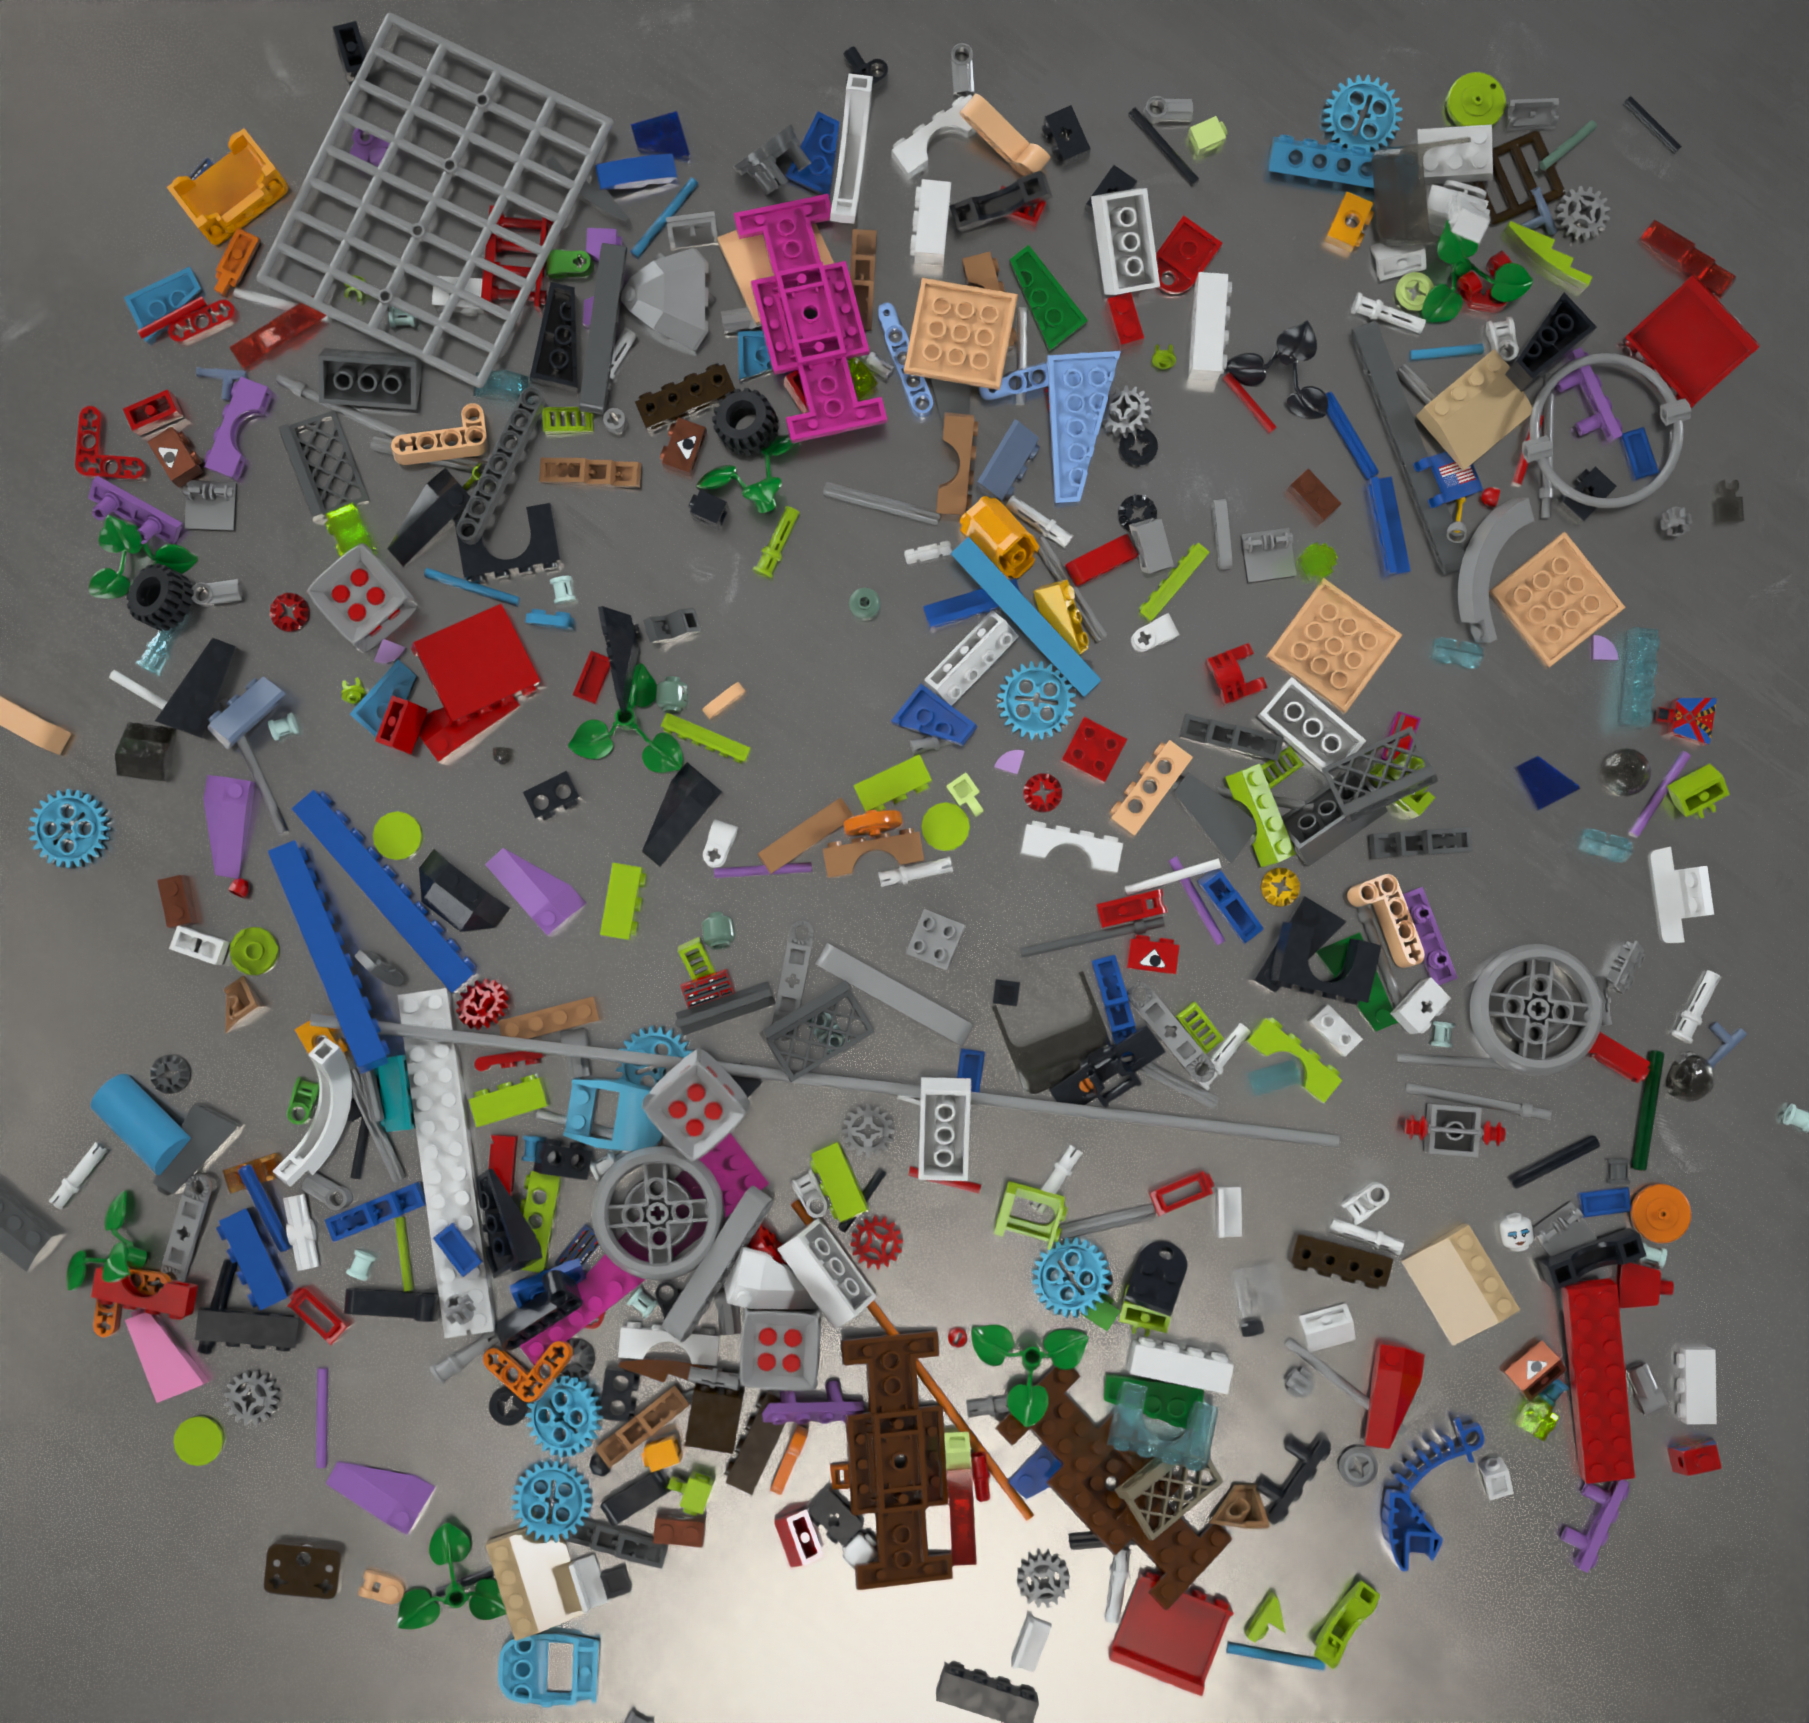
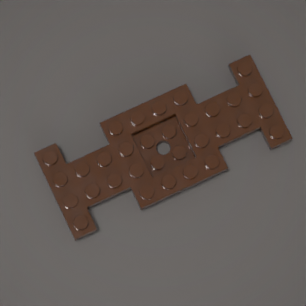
M938 1331L841 1340L842 1365L866 1364L869 1412L845 1414L851 1514L854 1516L875 1513L878 1561L854 1564L856 1589L860 1591L953 1579L951 1553L928 1555L925 1509L933 1506L949 1505L942 1405L919 1407L916 1368L917 1358L939 1356ZM903 1454L906 1459L905 1464L900 1468H896L894 1460L897 1455Z
M1054 1366L1037 1384L1046 1389L1049 1397L1047 1410L1041 1420L1031 1427H1024L1009 1412L995 1429L1011 1446L1015 1445L1028 1430L1036 1436L1061 1463L1060 1468L1045 1483L1113 1555H1117L1131 1539L1164 1574L1148 1593L1164 1610H1168L1233 1539L1220 1525L1210 1524L1198 1537L1179 1518L1153 1541L1149 1540L1126 1501L1119 1498L1115 1490L1112 1492L1106 1488V1480L1109 1477L1114 1478L1117 1483V1489L1156 1456L1116 1413H1112L1096 1428L1064 1394L1081 1376L1074 1368L1062 1370ZM1172 1474L1171 1479L1177 1480ZM1158 1480L1155 1483L1153 1494L1163 1495L1165 1481ZM1170 1483L1168 1497H1171L1179 1489L1180 1484ZM1140 1495L1134 1500L1140 1510H1145L1147 1495ZM1152 1498L1151 1512L1160 1513L1162 1498ZM1167 1504L1166 1515L1174 1514L1175 1511ZM1150 1514L1148 1525L1153 1531L1158 1527L1159 1516Z

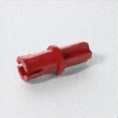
M983 1451L971 1454L973 1468L971 1479L974 1481L975 1495L979 1502L990 1499L988 1479H990L991 1474L987 1468V1454Z

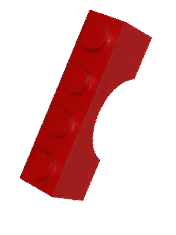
M103 1266L95 1270L91 1298L99 1299L101 1304L113 1305L115 1302L122 1304L124 1309L137 1310V1307L143 1308L145 1313L160 1315V1312L169 1314L168 1317L175 1320H183L184 1317L193 1314L198 1285L174 1280L167 1282L156 1295H147L133 1285L130 1275L119 1281L108 1283L103 1281L102 1278Z

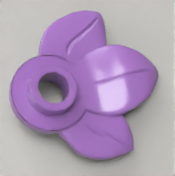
M356 128L353 132L354 145L350 150V154L379 167L387 150L386 148H388L390 143L369 134L370 137L367 141H362V135L369 133Z

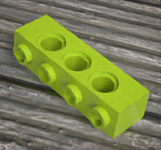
M533 1170L531 1175H526L524 1189H528L526 1199L521 1201L520 1212L534 1231L537 1241L541 1246L543 1258L531 1266L520 1270L540 1273L547 1268L562 1177L540 1174ZM537 1190H542L546 1193L547 1199L544 1203H538L535 1200L534 1194ZM533 1214H537L542 1218L541 1227L536 1228L531 1225L530 1217Z

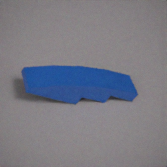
M1111 955L1093 960L1092 965L1113 1042L1117 1045L1137 1031L1116 955ZM1125 1052L1122 1054L1121 1059L1133 1056L1134 1054L1132 1052Z
M416 1182L334 1215L324 1221L332 1241L336 1242L425 1206V1195L420 1182Z

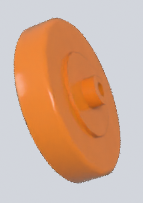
M896 810L866 811V814L845 820L843 825L845 834L850 836L869 834L870 836H877L881 834L880 832L889 831L901 826L903 820L901 812Z
M1653 1184L1643 1188L1633 1199L1630 1212L1631 1222L1635 1230L1643 1238L1655 1243H1670L1679 1239L1687 1231L1691 1222V1207L1686 1196L1677 1188L1666 1184Z

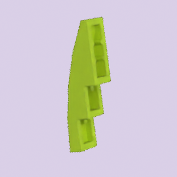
M1512 221L1507 224L1504 232L1538 265L1559 279L1583 291L1589 286L1593 276L1571 268L1570 266L1574 258L1552 249L1555 239Z

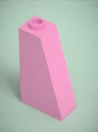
M143 1308L130 1312L132 1317L126 1319L125 1322L156 1403L208 1382L205 1374L159 1315L147 1314Z

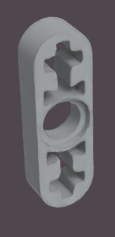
M1226 499L1213 500V517L1219 570L1232 569Z

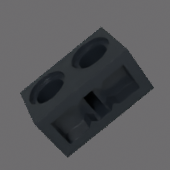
M567 770L523 792L535 819L539 820L542 818L543 821L555 817V811L563 807L566 811L577 806V801L582 799ZM567 785L570 787L571 793L569 797L562 799L559 797L558 791L560 787ZM546 796L549 801L548 806L543 810L538 809L536 805L538 798Z
M547 1139V1143L538 1142L533 1171L546 1175L582 1180L588 1179L592 1151L585 1149V1144L570 1142V1146L561 1145L562 1141L556 1139ZM554 1151L555 1159L549 1163L548 1156ZM577 1154L578 1162L572 1166L571 1159Z
M610 1366L605 1368L600 1403L602 1409L599 1410V1415L603 1416V1419L628 1422L630 1416H635L637 1402L632 1401L634 1391L638 1392L640 1377H636L635 1372ZM624 1376L628 1380V1386L626 1388H619L615 1383L616 1377ZM614 1401H621L625 1406V1410L621 1413L615 1412L612 1408V1403Z

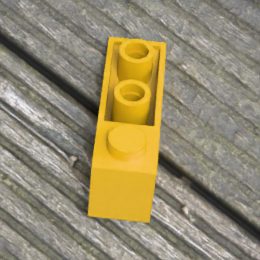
M1068 579L1042 585L1034 590L1033 593L1040 614L1078 655L1086 651L1089 640L1087 634L1083 632L1081 613L1076 608L1074 589L1069 585Z

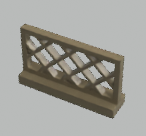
M1184 1433L1115 1490L1119 1498L1126 1501L1149 1540L1153 1541L1223 1483L1222 1478L1201 1445L1203 1440L1199 1433ZM1195 1450L1199 1455L1198 1466L1189 1465L1190 1454ZM1176 1465L1182 1466L1180 1481L1171 1479L1172 1470ZM1188 1468L1197 1469L1195 1484L1186 1482ZM1203 1471H1208L1214 1480L1208 1486L1201 1485ZM1158 1480L1165 1481L1163 1495L1153 1494L1154 1485ZM1171 1482L1180 1484L1178 1498L1168 1497ZM1186 1485L1195 1487L1194 1496L1189 1501L1183 1500ZM1140 1495H1147L1145 1510H1140L1134 1502ZM1153 1497L1162 1498L1160 1513L1151 1512ZM1168 1500L1177 1501L1176 1512L1172 1515H1166ZM1150 1514L1159 1516L1158 1527L1153 1531L1148 1525Z

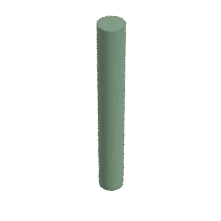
M1591 120L1544 158L1539 163L1540 168L1544 171L1594 131L1597 128L1596 122Z

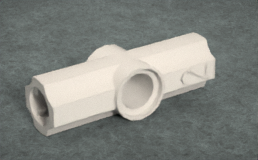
M305 1194L283 1198L288 1221L286 1232L288 1241L293 1246L297 1270L320 1266L315 1245L316 1229L313 1220L309 1216Z

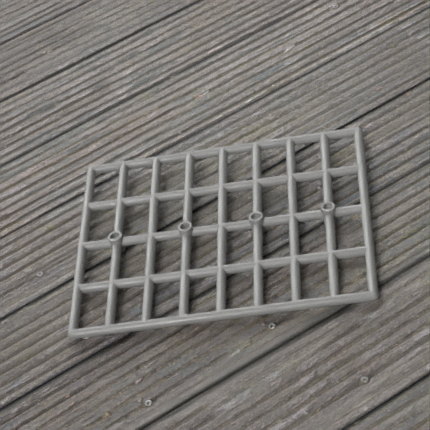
M388 13L256 279L265 286L477 388H483L610 132L613 119L404 18ZM392 25L400 27L438 46L427 70L381 48ZM447 51L493 72L483 92L476 94L436 75ZM376 57L422 78L411 102L365 81ZM501 77L547 98L536 122L490 101ZM431 83L476 104L465 128L419 107ZM360 89L406 111L395 134L387 132L349 113ZM556 103L602 124L591 148L545 127ZM491 111L531 131L520 155L474 133L484 112ZM414 116L420 117L460 137L451 158L444 159L404 140ZM344 122L390 143L379 167L333 146ZM540 135L586 157L574 181L529 159ZM469 142L515 163L504 187L458 166ZM399 148L444 169L433 193L387 172ZM328 154L374 176L362 200L317 178ZM524 168L569 189L559 213L512 192ZM452 177H461L499 196L488 220L442 198ZM382 181L428 202L418 223L411 224L371 204ZM312 187L357 208L346 232L300 211ZM507 201H511L554 222L542 246L497 225ZM437 207L483 228L472 252L426 231ZM367 213L412 235L401 259L355 237ZM296 220L341 241L330 265L285 244ZM492 233L537 254L526 279L480 257ZM426 241L467 261L455 285L410 264L420 242ZM350 246L396 267L386 289L380 290L339 270ZM280 252L325 274L314 298L268 276ZM475 266L521 287L510 311L464 290ZM405 272L451 294L439 318L394 296ZM334 278L379 299L369 324L323 303ZM459 299L465 300L505 320L494 344L448 322ZM393 306L435 326L423 350L377 329L388 307ZM443 331L489 352L478 377L432 355Z

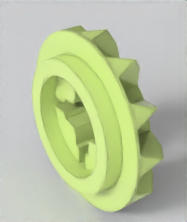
M1411 272L1399 280L1396 286L1395 297H1397L1400 305L1407 308L1408 311H1420L1427 294L1434 285L1425 274ZM1418 283V292L1422 295H1417L1412 301V293L1408 292V289H1413Z

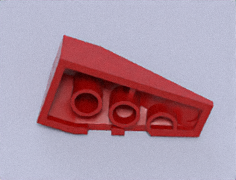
M516 699L514 702L503 707L501 704L492 707V712L481 717L479 714L470 717V722L459 727L457 724L449 726L450 719L444 707L431 711L425 716L419 736L436 760L444 764L518 709L520 704Z
M1383 1344L1375 1348L1364 1446L1383 1449L1391 1448L1422 1381L1425 1354L1407 1348Z

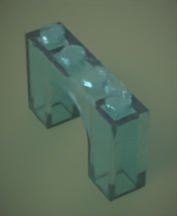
M1123 1381L1118 1389L1107 1444L1113 1445L1115 1449L1120 1451L1130 1450L1138 1452L1139 1456L1145 1458H1159L1166 1464L1177 1463L1184 1465L1192 1471H1203L1209 1463L1219 1407L1195 1401L1189 1409L1184 1436L1178 1440L1164 1441L1153 1436L1147 1430L1143 1421V1408L1148 1387Z

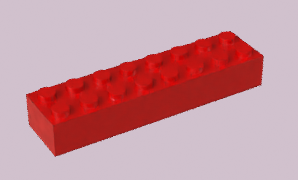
M1611 1278L1579 1281L1561 1288L1579 1476L1586 1484L1634 1479L1635 1470L1617 1284Z

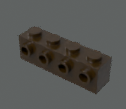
M719 363L710 365L705 369L706 372L699 375L697 373L689 374L683 378L684 381L678 384L671 382L663 385L659 392L654 394L647 392L638 397L639 400L635 401V404L647 432L649 433L677 421L678 418L682 419L715 405L720 399L724 400L726 398L725 394L728 392L730 394L735 393V387L725 364L719 365Z
M1296 1232L1288 1261L1294 1264L1293 1268L1306 1272L1308 1267L1317 1269L1318 1275L1329 1278L1332 1277V1274L1340 1275L1341 1281L1355 1284L1356 1280L1365 1282V1287L1379 1290L1380 1286L1387 1288L1394 1260L1385 1255Z

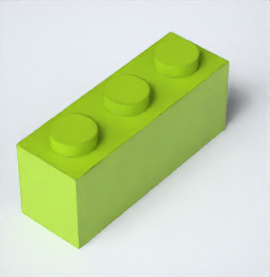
M919 754L853 785L865 812L870 810L883 811L886 809L884 805L891 801L895 805L908 799L906 794L912 791L919 794L929 789L928 784L932 783V779Z
M612 863L600 935L631 940L632 936H636L638 922L634 921L635 914L640 912L642 906V898L639 897L640 887H645L647 874L643 873L644 868Z
M533 1074L520 1078V1084L512 1086L510 1081L497 1085L498 1090L489 1093L488 1089L474 1092V1098L468 1100L476 1127L549 1106L550 1103L542 1077L535 1078Z
M836 1142L811 1154L813 1160L810 1161V1165L815 1175L819 1173L822 1183L819 1185L823 1195L830 1198L832 1205L829 1206V1209L835 1220L839 1219L843 1223L870 1211L841 1143Z

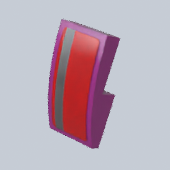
M1398 711L1389 737L1411 726L1416 734L1421 718ZM1408 735L1400 739L1398 747L1410 751L1413 744L1411 736ZM1385 748L1381 760L1387 761L1392 750ZM1395 752L1393 761L1400 754V752Z

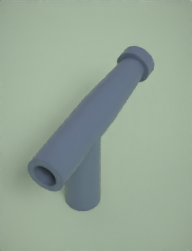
M1541 188L1532 189L1531 192L1535 197L1540 216L1521 225L1531 230L1545 225L1548 235L1557 233L1558 231L1549 208L1542 196Z
M197 367L196 376L223 379L221 399L231 401L233 379L246 378V371Z
M1717 1021L1710 1026V1029L1724 1042L1710 1060L1705 1062L1711 1069L1747 1035L1743 1029L1739 1028L1731 1036Z

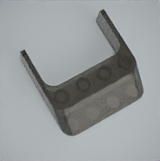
M1465 136L1385 147L1373 153L1371 166L1378 236L1384 245L1390 247L1437 243L1441 235H1434L1429 227L1423 156L1430 148L1471 142V137Z
M1083 971L1077 972V975L1092 1010L1091 1018L1083 1024L1030 1045L1018 1047L1012 1044L997 1006H991L1021 1086L1030 1094H1037L1050 1089L1079 1070L1080 1060L1107 1042L1111 1045Z

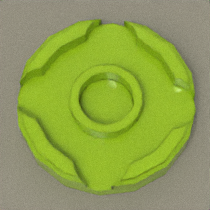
M948 802L936 804L929 808L923 816L921 824L922 835L926 842L934 849L941 851L955 850L968 837L970 829L969 818L964 810L956 804Z
M398 811L387 813L381 817L374 826L373 831L374 845L379 853L393 860H403L414 855L421 846L423 837L417 820L407 813Z
M261 927L246 928L234 936L230 944V958L232 964L240 972L247 975H261L267 973L275 966L279 958V945L277 939L270 931Z
M205 1416L190 1417L181 1423L175 1431L173 1440L175 1452L181 1460L189 1465H206L220 1454L224 1444L223 1431L213 1419L211 1420Z

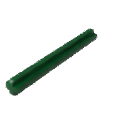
M1658 1050L1650 1051L1649 1062L1651 1063L1648 1066L1650 1071L1645 1082L1632 1164L1633 1169L1646 1171L1664 1062L1665 1054Z

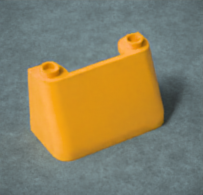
M244 128L230 137L228 147L231 152L195 180L188 176H179L167 186V189L197 228L213 245L225 242L234 235L237 228L242 229L281 199L289 189L287 182Z

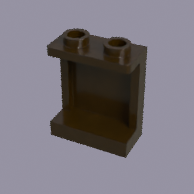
M696 1383L684 1446L733 1454L745 1391L739 1387L737 1390L716 1386L715 1388H710V1385Z

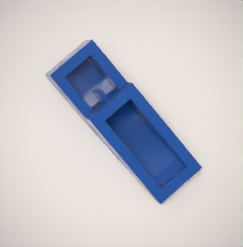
M673 154L633 157L595 166L600 190L644 188L647 184H666L677 178Z
M1220 869L1209 871L1197 881L1243 943H1247L1264 930L1241 895L1233 888Z

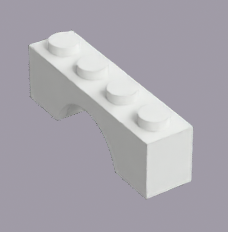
M971 94L966 98L961 96L953 102L952 108L946 112L941 110L934 115L933 121L928 125L922 124L912 132V136L908 139L902 138L893 145L892 158L908 180L928 166L927 149L935 137L942 133L955 132L968 138L976 132L959 114L972 98Z
M1458 191L1456 197L1452 195L1446 206L1451 232L1480 243L1490 222L1489 215L1484 213L1487 207L1486 202L1461 191Z
M1032 821V825H1026L1020 854L1044 859L1056 846L1072 844L1086 852L1093 869L1112 873L1118 872L1123 843H1119L1117 837L1104 835L1103 839L1094 838L1095 833L1080 830V834L1070 833L1071 828L1056 826L1054 830L1046 828V823Z
M628 1321L627 1325H622L618 1357L643 1359L652 1346L661 1342H673L686 1350L692 1364L717 1366L720 1333H715V1329L701 1328L700 1332L693 1331L686 1341L680 1342L664 1330L662 1324L642 1327L641 1322Z

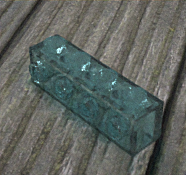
M1633 627L1627 630L1618 727L1644 729L1649 727V724L1652 722L1653 710L1651 709V702L1655 696V685H1653L1658 668L1656 651L1659 650L1660 646L1658 629Z

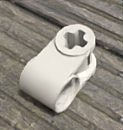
M1507 317L1504 321L1494 323L1487 321L1486 333L1491 351L1495 349L1505 362L1510 365L1519 352L1513 318ZM1500 349L1509 350L1511 357H1503Z
M1168 613L1138 629L1131 637V645L1134 650L1145 652L1178 637L1180 634ZM1140 634L1142 637H1148L1146 645L1143 642H1138Z
M714 819L703 851V859L708 866L719 868L724 865L736 838L737 826ZM715 850H718L719 856H721V858L715 859L714 862H711L712 859L710 858L709 854H714Z
M812 1169L805 1176L797 1180H790L797 1197L801 1200L806 1212L811 1217L819 1218L827 1213L828 1201L823 1195L820 1183ZM809 1181L811 1182L810 1184H808V1185H806L805 1187L801 1188V1186L804 1185L805 1183H807V1182H809ZM815 1199L822 1201L824 1205L823 1211L819 1214L812 1212L810 1208L811 1202Z
M1372 1182L1342 1202L1341 1206L1349 1211L1354 1218V1224L1357 1225L1366 1220L1374 1211L1388 1201L1389 1191L1381 1183ZM1375 1188L1383 1190V1196L1379 1200H1372L1371 1191ZM1354 1204H1355V1205L1357 1206V1208L1360 1210V1213L1356 1210V1208L1354 1207Z

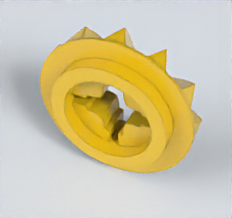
M1275 868L1263 877L1261 891L1263 897L1270 904L1279 907L1287 906L1298 897L1300 882L1297 875L1291 870ZM1285 877L1284 885L1290 891H1282L1277 897L1278 888L1274 887L1271 882L1280 883Z

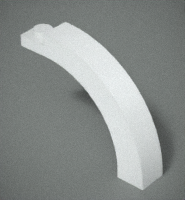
M848 75L840 155L830 221L855 223L865 158L873 76Z
M327 1038L322 1040L308 1054L314 1063L319 1078V1101L314 1119L298 1146L272 1171L277 1178L289 1187L306 1171L313 1175L322 1166L336 1146L350 1111L352 1080L349 1065L340 1047Z

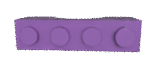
M587 228L586 253L594 261L599 263L602 243L622 246V237H618L617 229ZM594 296L584 300L583 325L588 330L590 329Z
M240 377L239 382L236 381L231 391L233 397L230 404H227L223 410L222 418L224 420L221 427H217L213 436L215 442L212 450L209 449L205 455V467L209 471L235 481L238 480L246 458L239 452L236 446L235 435L237 428L247 417L264 414L273 392L270 388Z

